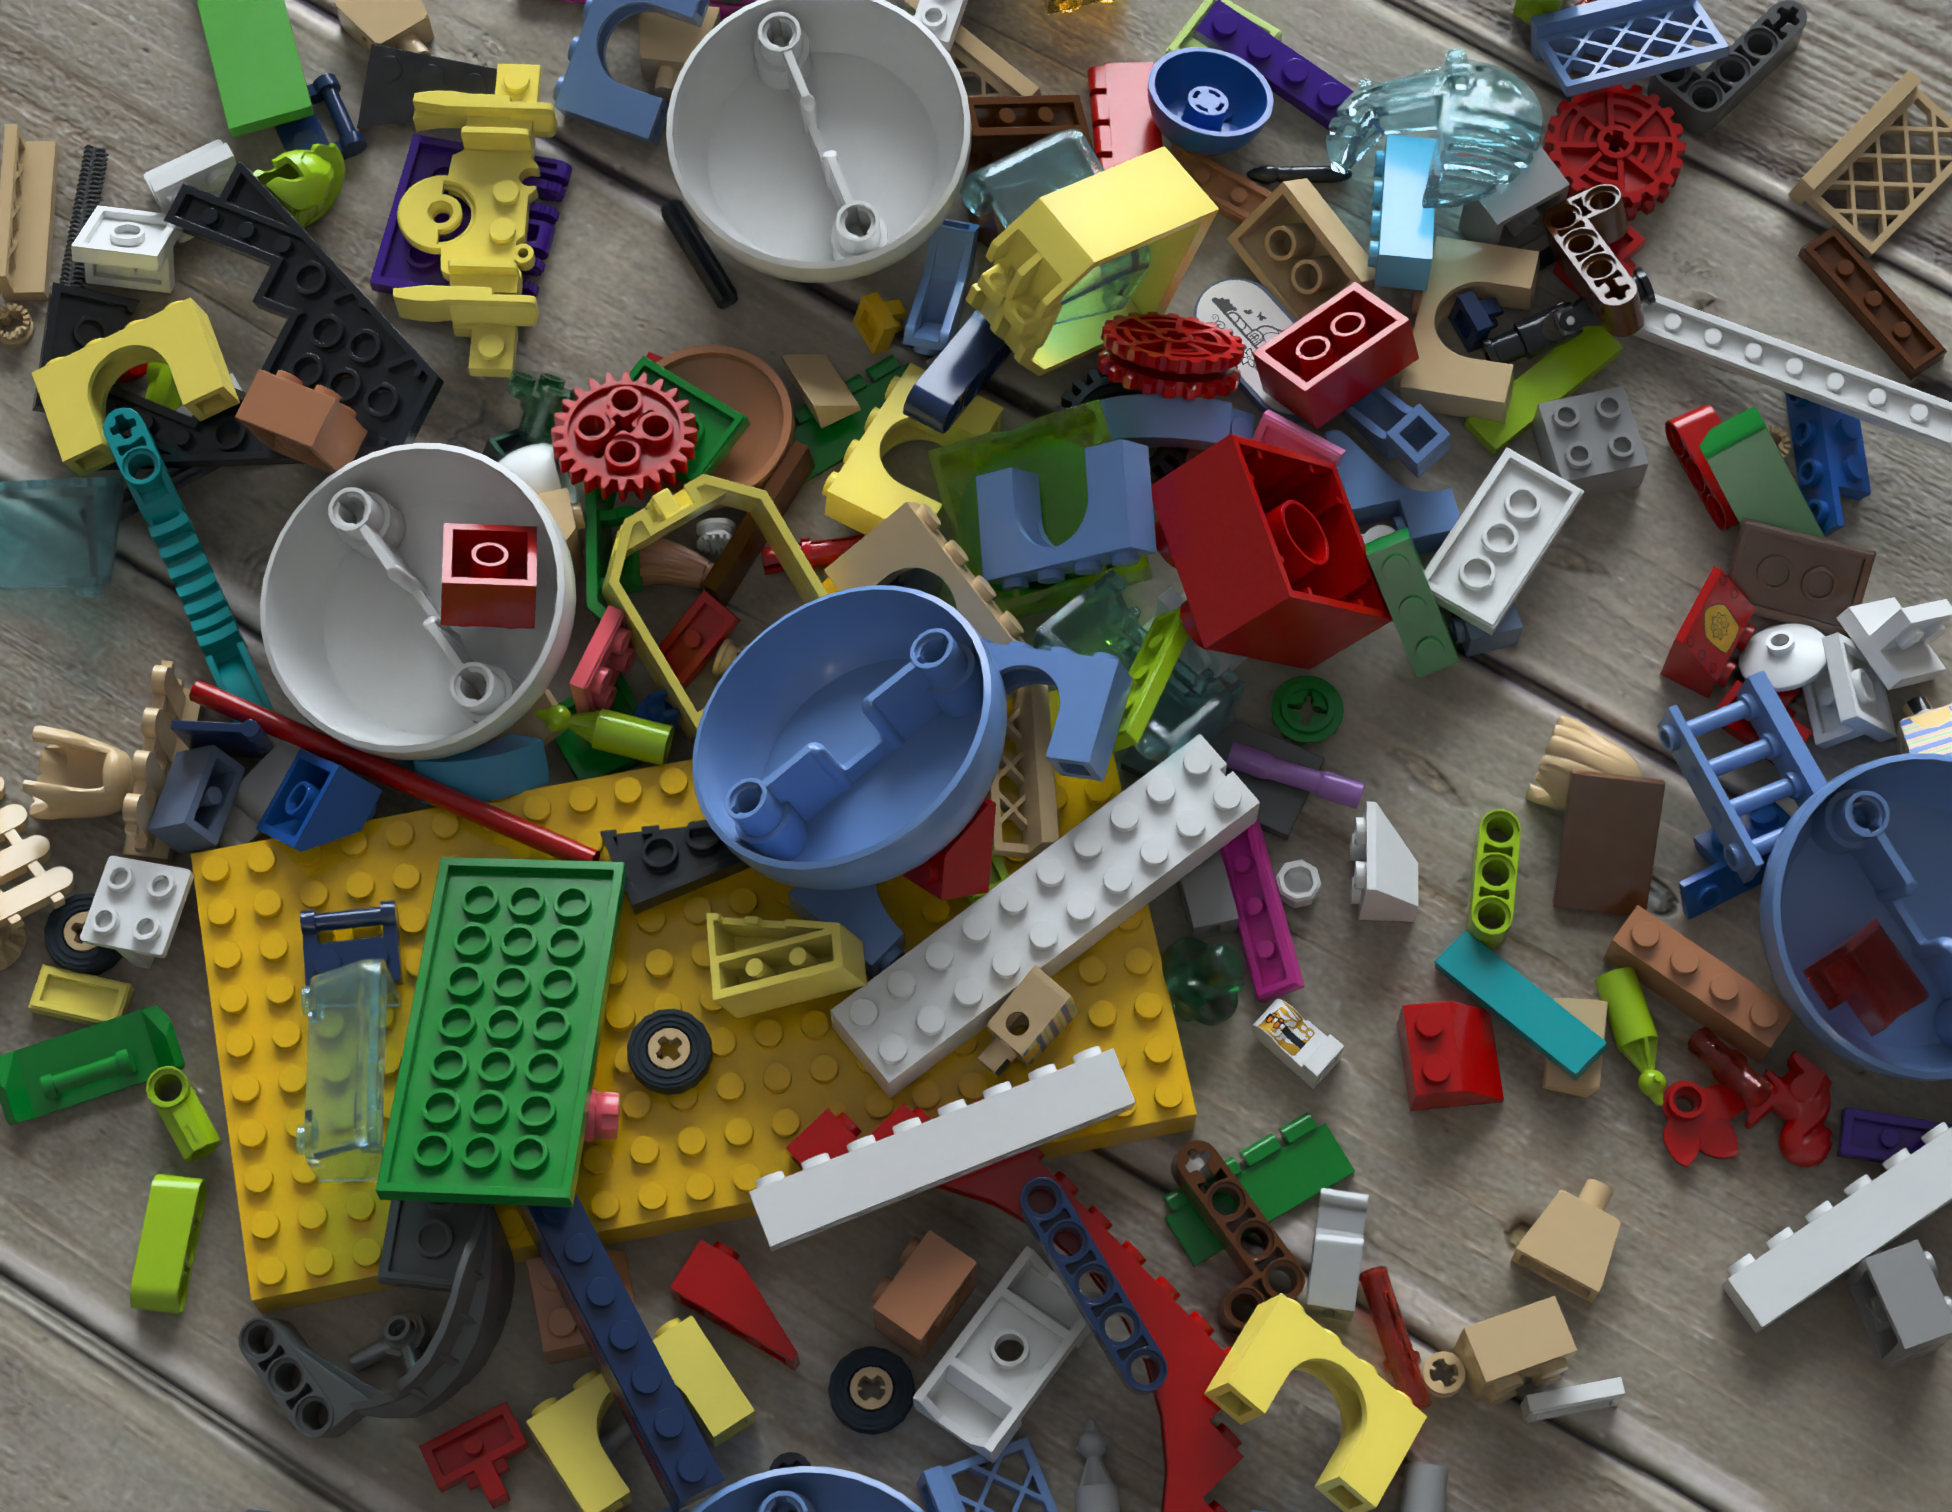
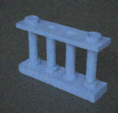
M1764 670L1747 677L1736 694L1737 702L1689 721H1685L1678 706L1674 705L1667 709L1657 725L1659 740L1663 748L1667 752L1672 753L1724 847L1723 853L1728 866L1733 871H1737L1743 883H1747L1755 877L1764 864L1761 856L1772 851L1784 827L1751 840L1739 816L1786 797L1794 799L1799 808L1811 795L1827 784ZM1741 719L1751 722L1759 736V741L1707 761L1695 739L1696 737ZM1763 758L1773 761L1781 776V780L1729 800L1717 779L1718 776Z

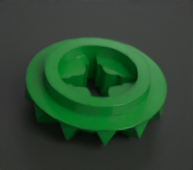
M1308 675L1297 676L1284 682L1275 692L1271 703L1273 725H1276L1282 732L1284 739L1290 738L1298 741L1301 746L1314 742L1321 744L1326 738L1336 734L1344 712L1341 696L1334 686L1322 678ZM1307 696H1310L1312 710L1318 712L1319 715H1312L1307 725H1303L1301 713L1294 711V709H1302Z

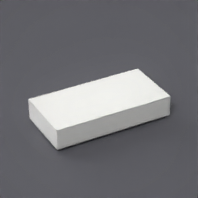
M1617 1377L1529 1394L1525 1396L1520 1407L1524 1421L1530 1423L1617 1406L1625 1395L1622 1378Z

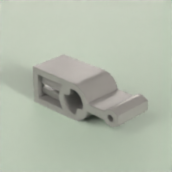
M281 740L241 780L218 841L220 847L224 848L254 842L262 834L256 827L298 753L289 743Z
M1218 850L1176 882L1192 942L1237 932L1239 917L1223 858Z
M1321 1188L1304 1306L1307 1315L1344 1321L1352 1320L1356 1306L1369 1195Z

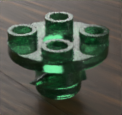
M516 370L511 372L506 390L509 394L521 400L520 408L523 414L518 432L527 441L534 444L547 443L553 445L551 428L555 427L554 414L563 413L561 402L563 399L574 401L573 389L564 388L566 383L564 379L552 374L541 373L538 380L536 377L525 372Z
M1183 937L1171 944L1160 955L1164 980L1174 999V1010L1185 1022L1195 1020L1204 1025L1215 1026L1233 1016L1238 1005V990L1245 985L1244 978L1247 974L1246 961L1242 953L1234 945L1227 942L1213 945L1196 938Z

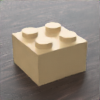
M1555 1296L1464 1327L1453 1350L1455 1355L1464 1364L1466 1371L1465 1380L1474 1403L1488 1398L1490 1405H1494L1516 1396L1517 1392L1515 1389L1533 1382L1535 1389H1539L1561 1380L1562 1376L1560 1373L1569 1368L1568 1364L1576 1354L1577 1347Z

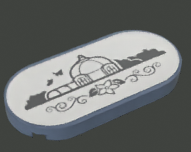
M1229 278L1210 285L1199 296L1194 308L1193 317L1199 318V321L1204 323H1216L1218 328L1229 329L1233 331V336L1241 337L1242 344H1245V351L1242 362L1237 365L1238 370L1241 371L1239 389L1260 412L1264 413L1269 409L1290 421L1294 420V423H1304L1302 419L1263 391L1252 354L1253 351L1297 321L1265 287L1257 282L1243 278Z

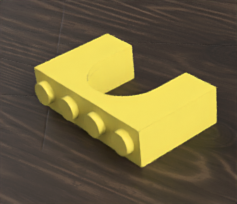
M191 297L184 301L172 302L163 311L146 319L132 321L124 329L108 337L94 339L87 343L84 348L65 357L54 358L47 362L44 367L32 372L62 462L81 478L116 462L103 431V424L106 419V401L110 389L116 380L134 366L149 362L168 365L183 406L200 422L240 403L209 317Z
M910 363L901 377L895 375L891 380L885 393L886 401L881 409L874 407L870 412L864 426V431L866 432L860 441L853 439L848 446L843 459L845 464L840 472L833 471L826 480L822 495L826 497L825 516L867 535L905 502H915L920 506L923 504L929 506L941 522L943 504L894 480L883 467L882 457L891 448L900 443L912 440H926L940 444L975 462L981 463L1000 433L1004 407L976 395L950 429L942 434L903 414V407L909 392L926 371Z
M1281 1293L1257 1305L1204 1394L1242 1425L1267 1412L1292 1370L1303 1371L1315 1376L1327 1386L1338 1404L1342 1420V1431L1339 1444L1314 1487L1343 1512H1367L1376 1508L1427 1416L1414 1406L1412 1399L1408 1395L1395 1390L1382 1379L1370 1363L1359 1359L1342 1345L1340 1338L1335 1333L1322 1328L1308 1316L1302 1305L1297 1301L1287 1298Z
M692 1315L682 1322L679 1318L672 1319L655 1332L657 1338L653 1342L685 1404L714 1448L756 1422L754 1408ZM594 1370L578 1379L572 1386L574 1391L560 1400H557L556 1397H551L536 1406L531 1412L533 1417L527 1420L526 1423L531 1436L580 1512H618L633 1501L629 1488L599 1441L602 1419L615 1399L602 1373L599 1374L597 1370Z

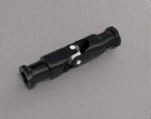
M1641 267L1633 269V275L1630 276L1638 288L1641 304L1651 305L1655 303L1654 290L1647 275ZM1581 296L1572 306L1571 302H1562L1514 323L1513 329L1491 339L1485 336L1479 339L1487 361L1509 364L1523 357L1532 359L1577 338L1583 332L1581 328L1584 326L1603 325ZM1552 313H1554L1555 327L1564 336L1555 341L1548 340L1542 332L1543 321Z

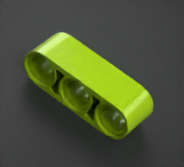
M1494 809L1486 813L1482 818L1473 850L1466 931L1489 949H1494L1504 942L1514 915L1521 825L1513 813L1504 809ZM1490 830L1502 831L1509 840L1503 843L1495 842L1489 838L1487 832ZM1490 872L1496 873L1503 878L1505 884L1500 886L1490 885L1484 880L1482 875ZM1487 915L1492 916L1498 920L1501 927L1491 930L1480 924L1478 918Z
M165 1174L155 1175L150 1189L131 1281L129 1297L131 1308L181 1314L183 1312L207 1200V1182L205 1179Z

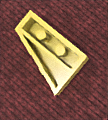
M706 913L712 998L714 1002L737 1018L867 986L863 941L840 923L796 919L772 921L763 920L757 916L733 918L723 917L717 913Z

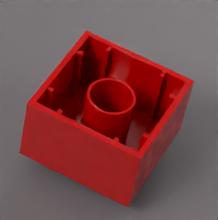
M1229 434L1151 485L1152 500L1159 518L1154 523L1156 548L1163 559L1177 569L1187 598L1180 606L1181 621L1190 638L1201 648L1310 670L1393 621L1367 558L1364 540L1334 462Z

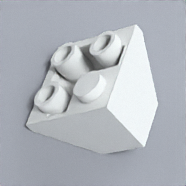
M1367 801L1363 817H1355L1354 833H1351L1350 860L1355 861L1354 877H1351L1350 904H1358V920L1414 922L1418 910V862L1376 802Z

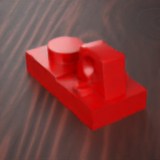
M703 590L658 646L684 690L691 684L712 658L716 650L741 621V619L705 590Z

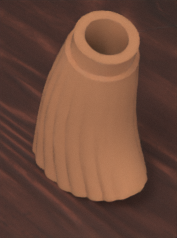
M664 537L639 550L640 576L643 578V587L650 585H672L705 589L703 581L714 566L711 560Z

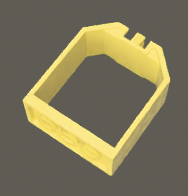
M1163 146L1038 198L991 242L985 257L990 262L995 261L994 265L981 275L978 283L971 286L966 301L985 317L991 325L990 329L992 332L1004 340L1015 353L1014 358L1017 362L1037 376H1041L1104 347L1103 340H1101L1102 326H1104L1106 320H1113L1116 315L1127 317L1131 312L1139 314L1157 312L1160 315H1164L1219 208L1168 149Z
M702 474L683 486V490L674 495L671 494L668 488L652 496L650 502L646 505L647 510L643 508L624 519L623 524L616 533L601 592L608 605L623 610L628 630L632 631V646L636 649L638 656L659 691L666 689L668 692L665 701L673 709L677 708L679 710V724L689 741L696 737L697 728L704 709L699 712L696 711L620 584L619 579L625 558L714 506L721 504L751 513L804 604L828 595L766 490Z

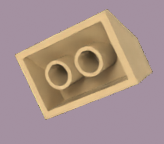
M1307 178L1283 181L1227 238L1228 242L1260 283L1296 321L1302 319L1354 282L1369 292L1376 287L1374 286L1375 268L1367 267V253Z

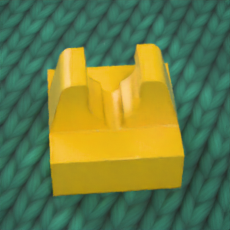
M874 292L862 296L852 322L872 354L876 355L888 351L895 333L903 328L899 319L907 317L908 312L899 299L883 301L879 293Z

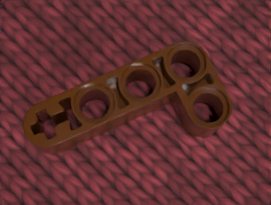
M1600 184L1549 208L1543 216V223L1552 256L1603 327L1613 336L1627 337L1635 334L1643 327L1645 318L1636 283L1609 248L1608 244L1622 238L1628 231L1629 224L1620 189L1614 185Z
M1193 1140L1186 1143L1173 1157L1171 1174L1177 1185L1246 1279L1226 1294L1217 1308L1220 1324L1227 1331L1240 1334L1247 1322H1241L1233 1316L1231 1312L1233 1299L1242 1298L1247 1300L1254 1312L1257 1305L1279 1295V1293L1271 1288L1269 1283L1271 1271L1279 1270L1288 1275L1291 1281L1290 1292L1284 1295L1294 1300L1303 1291L1305 1274L1297 1260L1217 1150L1210 1143L1202 1140ZM1200 1157L1204 1165L1200 1171L1194 1170L1190 1173L1185 1165L1190 1159L1196 1160ZM1215 1175L1219 1181L1213 1183L1205 1193H1202L1199 1188ZM1225 1193L1229 1195L1234 1202L1233 1214H1219L1212 1205L1213 1194ZM1251 1231L1261 1238L1263 1249L1260 1254L1252 1255L1242 1248L1240 1238L1243 1232Z

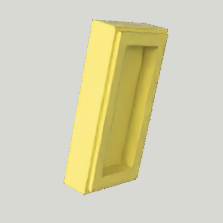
M42 964L28 1008L33 1013L92 1026L127 1014L134 987L129 983Z

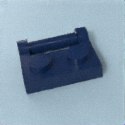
M331 73L317 77L313 84L307 85L312 105L322 101L326 104L340 135L339 141L334 142V144L341 151L344 160L362 153L366 149L367 143L363 134L360 131H356L339 94L341 86L337 77ZM316 113L313 116L274 126L285 152L311 150L314 144H324L327 146L330 144Z
M395 900L381 901L379 907L318 914L316 909L300 912L305 984L309 996L403 985L399 918ZM383 926V936L320 943L319 932Z

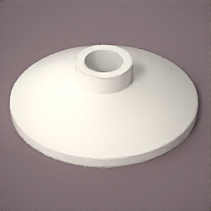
M1785 623L1768 627L1752 636L1744 652L1740 651L1738 660L1740 672L1746 680L1748 676L1764 670L1776 692L1790 691L1803 687L1819 677L1827 667L1821 639L1825 636L1811 626L1798 623Z

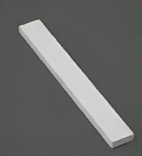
M1656 294L1655 303L1651 305L1641 304L1645 321L1643 327L1633 336L1952 453V402Z

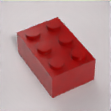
M1356 282L1252 352L1263 391L1315 430L1419 359L1410 320Z

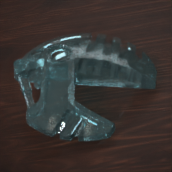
M1455 48L1445 54L1446 61L1442 66L1384 82L1371 81L1367 78L1360 80L1359 88L1344 100L1337 109V117L1332 118L1329 124L1330 134H1327L1326 139L1328 159L1333 171L1346 174L1385 134L1436 129L1437 133L1427 183L1422 197V207L1454 208L1478 201L1497 192L1496 186L1498 184L1511 183L1520 175L1519 168H1527L1533 160V151L1539 150L1541 145L1540 135H1543L1544 125L1541 106L1531 88L1519 77L1495 65L1467 60L1465 50Z

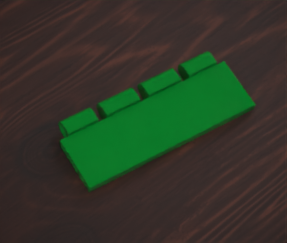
M890 355L865 370L867 377L872 383L871 385L867 386L860 374L845 381L844 383L860 405L861 410L822 429L806 404L794 411L795 422L798 427L795 428L793 443L796 440L808 446L815 464L805 483L843 461L846 450L852 440L857 439L860 441L866 432L864 431V426L874 407L881 409L886 401L885 393L891 380L895 375L901 377L909 366L908 363L900 367L896 358Z
M1308 1112L1279 1128L1280 1135L1287 1146L1282 1148L1276 1137L1271 1133L1240 1151L1239 1155L1247 1168L1246 1170L1241 1171L1233 1157L1225 1160L1227 1166L1269 1223L1318 1195L1321 1188L1328 1189L1355 1172L1326 1123L1318 1127ZM1215 1175L1203 1184L1205 1190L1213 1183L1219 1181ZM1180 1187L1163 1196L1164 1203L1171 1213L1165 1216L1164 1219L1193 1267L1224 1250ZM1225 1193L1213 1194L1212 1205L1214 1209L1222 1215L1233 1214L1234 1202L1232 1198ZM1251 1231L1243 1232L1242 1235H1241L1240 1240L1243 1239V1238H1245L1246 1236L1250 1235V1234L1253 1233V1232H1251Z

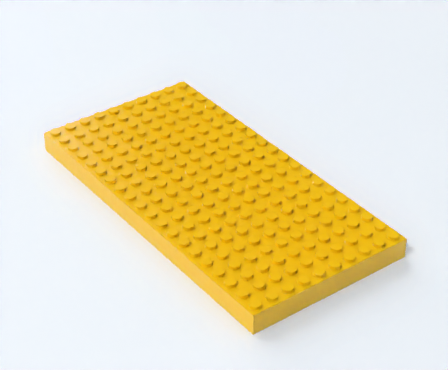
M1058 690L1049 691L1051 734L1053 733L1060 708ZM1013 698L1007 699L1008 719L1014 714ZM1013 720L1011 724L1015 727V722ZM1006 735L1003 755L1011 762L1017 756L1016 745ZM1114 753L1111 754L1104 782L1061 776L1054 768L1059 839L1122 792ZM693 759L664 764V766L658 765L526 790L510 797L486 801L490 805L600 851L599 861L603 862L612 861L602 841L600 831L616 829L617 834L640 832L643 826L659 825L660 829L687 827L690 821L706 820L695 794L692 774ZM1005 774L999 779V791L1014 805L1020 799L1019 787ZM439 807L372 819L365 822L359 832L303 852L272 838L191 854L251 1301L261 1314L399 1287L379 1284L377 1281L391 1200H380L376 1192V1186L441 857L559 859ZM1008 817L1002 823L1003 842L1023 844L1022 831ZM1000 856L1009 876L1032 860ZM751 867L637 914H634L624 892L592 1089H597V1094L599 1092L620 1093L617 1139L608 1140L595 1137L594 1142H583L575 1192L603 1246L754 1217L757 1214L749 1191L757 1189L755 1181L778 1171H783L785 1177L802 1171L787 1155L786 1147L827 1108L835 1116L843 1111L861 1130L862 1133L856 1137L860 1139L869 1136L903 1103L911 1111L918 1106L932 1120L940 1117L937 1110L949 1103L964 1099L968 1106L973 1104L978 1098L981 1100L985 1099L982 1092L990 1087L1007 1081L1010 1082L1012 1088L1030 1081L1028 1077L1030 1072L1049 1064H1055L1057 1070L1075 1063L1072 1058L1074 1055L1095 1046H1099L1101 1052L1114 1048L1134 1097V1107L1131 1110L1038 1146L1045 1155L1043 1159L1194 1130L1197 1112L1149 904L1051 977L1052 980L1072 996L1079 1013L1031 1065L1027 1067L1015 1058L1000 1077L989 1071L977 1059L994 1040L986 1026L890 1099L832 1028L830 1010L859 988L740 1018L735 1017L713 1001L706 913H717L723 917L733 918L757 916L763 920L785 921V919L803 920L790 907L788 893L794 886L776 882L761 875ZM902 875L876 884L879 898L887 914L904 932L905 948L903 951L905 954L969 907L965 896L940 900ZM395 900L399 918L403 985L309 996L305 984L300 912L316 909L318 914L379 907L381 901ZM383 926L319 932L320 943L383 936ZM866 975V980L869 982L871 978ZM678 1009L692 1014L704 1024L712 1041L713 1059L707 1075L696 1087L682 1094L663 1095L650 1091L636 1080L628 1064L627 1044L632 1030L643 1017L657 1010ZM1028 1026L1018 1027L1013 1035L1019 1036L1024 1034L1028 1030ZM663 1042L660 1046L662 1054L658 1058L662 1060L668 1056L673 1061L679 1058L677 1049L680 1043L671 1046L667 1042ZM491 1204L490 1206H494L512 1251L514 1264L541 1256L516 1206Z

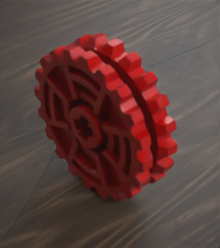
M1622 84L1610 86V88H1601L1571 96V102L1562 100L1556 109L1558 115L1551 116L1549 120L1548 130L1543 140L1545 143L1543 150L1570 184L1566 198L1573 197L1600 184L1614 185L1620 189L1628 221L1635 220L1637 211H1642L1646 215L1653 212L1655 208L1654 201L1664 203L1670 193L1668 189L1670 187L1674 188L1678 174L1683 165L1681 156H1684L1686 151V143L1678 140L1683 134L1682 125L1672 123L1671 121L1675 114L1672 108H1661L1658 105L1660 101L1659 96L1653 93L1647 97L1642 94V87L1635 84L1630 89H1624Z
M1131 312L1127 317L1116 315L1113 320H1106L1104 326H1102L1101 340H1103L1104 347L1101 348V352L1098 354L1097 366L1100 367L1099 372L1103 375H1108V380L1111 382L1123 383L1124 388L1129 390L1139 389L1142 390V394L1147 395L1160 394L1168 399L1182 397L1186 400H1195V397H1202L1207 400L1214 399L1215 395L1224 397L1229 395V391H1236L1238 388L1241 371L1238 370L1237 365L1242 362L1244 357L1245 344H1242L1241 337L1233 336V331L1220 329L1216 323H1204L1199 321V318H1184L1174 313L1160 315L1157 312H1147V314Z

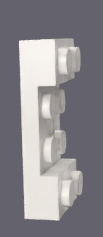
M1028 1246L1024 1248L913 1396L914 1406L917 1411L993 1464L1022 1426V1417L1074 1347L1079 1348L1091 1332L1058 1275L1046 1265L1033 1249ZM1080 1290L1085 1297L1090 1299L1102 1297L1098 1293ZM1006 1340H1015L1023 1346V1354L1015 1361H1004L996 1354L999 1344Z

